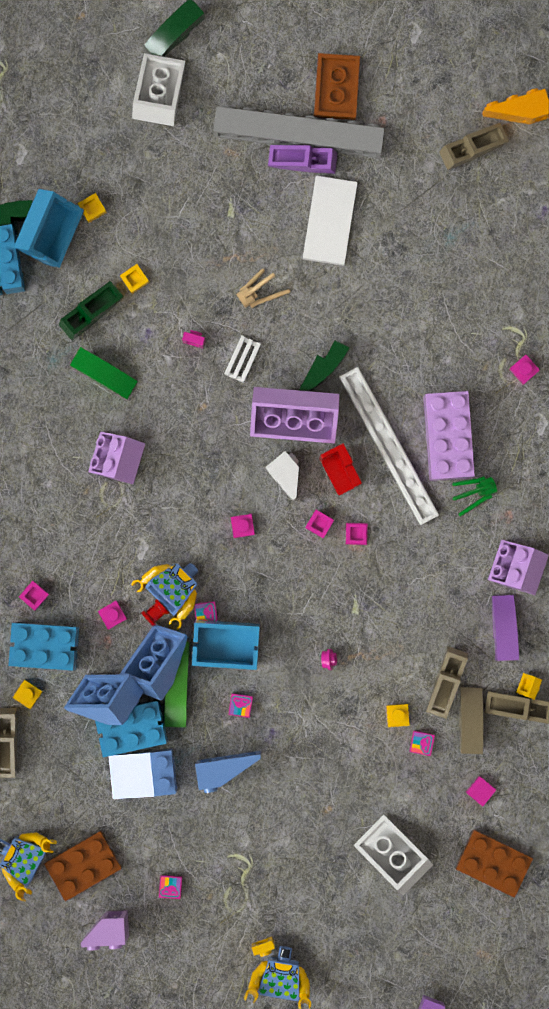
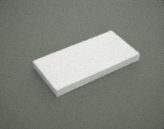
M316 176L303 260L344 266L357 182Z

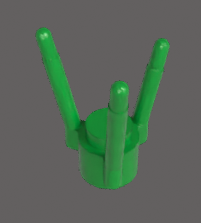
M483 476L477 479L452 483L453 486L476 484L475 489L454 496V501L476 493L480 497L483 496L458 514L460 517L484 501L491 499L492 494L497 493V487L492 477L485 479Z

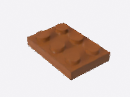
M318 53L315 117L356 120L360 56Z
M473 829L455 869L515 898L533 858Z
M101 830L44 863L65 902L122 869Z

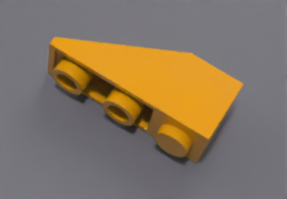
M538 88L527 91L526 95L518 96V94L512 95L504 102H490L486 105L482 114L483 117L530 125L549 119V99L545 89L538 90Z

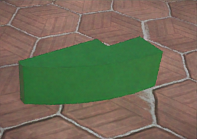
M82 347L79 348L70 364L73 369L127 400L138 383L137 380Z

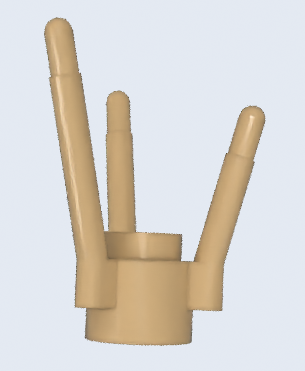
M261 269L245 286L239 289L240 292L236 295L245 308L249 305L251 308H254L258 304L288 294L291 290L287 289L255 300L258 297L255 291L275 277V274L272 273L253 288L250 287L265 272L264 269Z

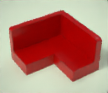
M344 443L320 455L319 459L339 496L362 484L352 465L353 461Z

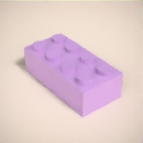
M254 387L250 436L335 444L339 394Z
M468 391L425 394L423 399L429 481L473 478L475 474Z

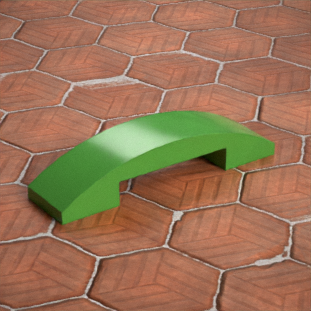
M186 642L174 683L165 695V727L186 728L190 642Z

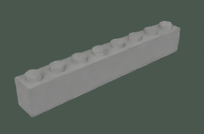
M222 105V107H216L213 133L214 137L272 145H310L312 148H333L337 153L380 159L384 128H380L377 124L364 126L359 125L355 121L341 123L333 118H327L325 121L318 120L315 116H305V118L297 117L293 113L279 115L271 110L256 112L253 108L245 107L241 110L234 109L231 105Z

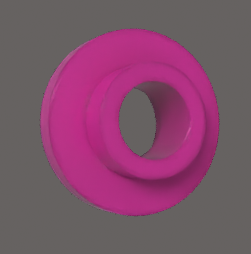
M332 649L322 651V667L333 670V667L337 665V654L333 653Z

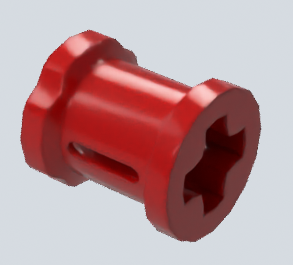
M158 599L155 600V604L147 611L141 612L153 627L156 625V621L164 614L168 615L170 613Z

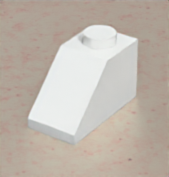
M284 451L265 468L290 499L294 501L297 495L299 472L297 463L299 461L292 452L287 454Z

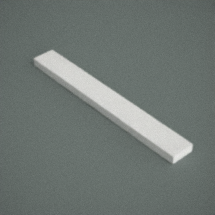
M359 367L339 376L418 523L422 525L439 516Z

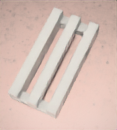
M241 335L224 375L244 383L261 344ZM245 342L247 345L233 374L231 373L232 367ZM252 345L255 348L242 377H240L238 374Z

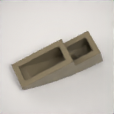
M498 123L445 145L439 153L447 170H450L509 142V139L501 123Z
M447 646L426 712L447 719L468 660V653Z
M460 687L459 752L461 754H483L482 688Z
M488 692L485 713L549 724V701Z
M0 708V778L16 777L17 708Z

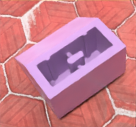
M100 432L88 472L134 484L145 443L125 436Z
M501 540L488 580L521 592L536 595L549 555L535 548Z
M128 910L106 911L85 935L81 942V947H87V950H98L100 946H109V949L122 948V945H125L129 938Z

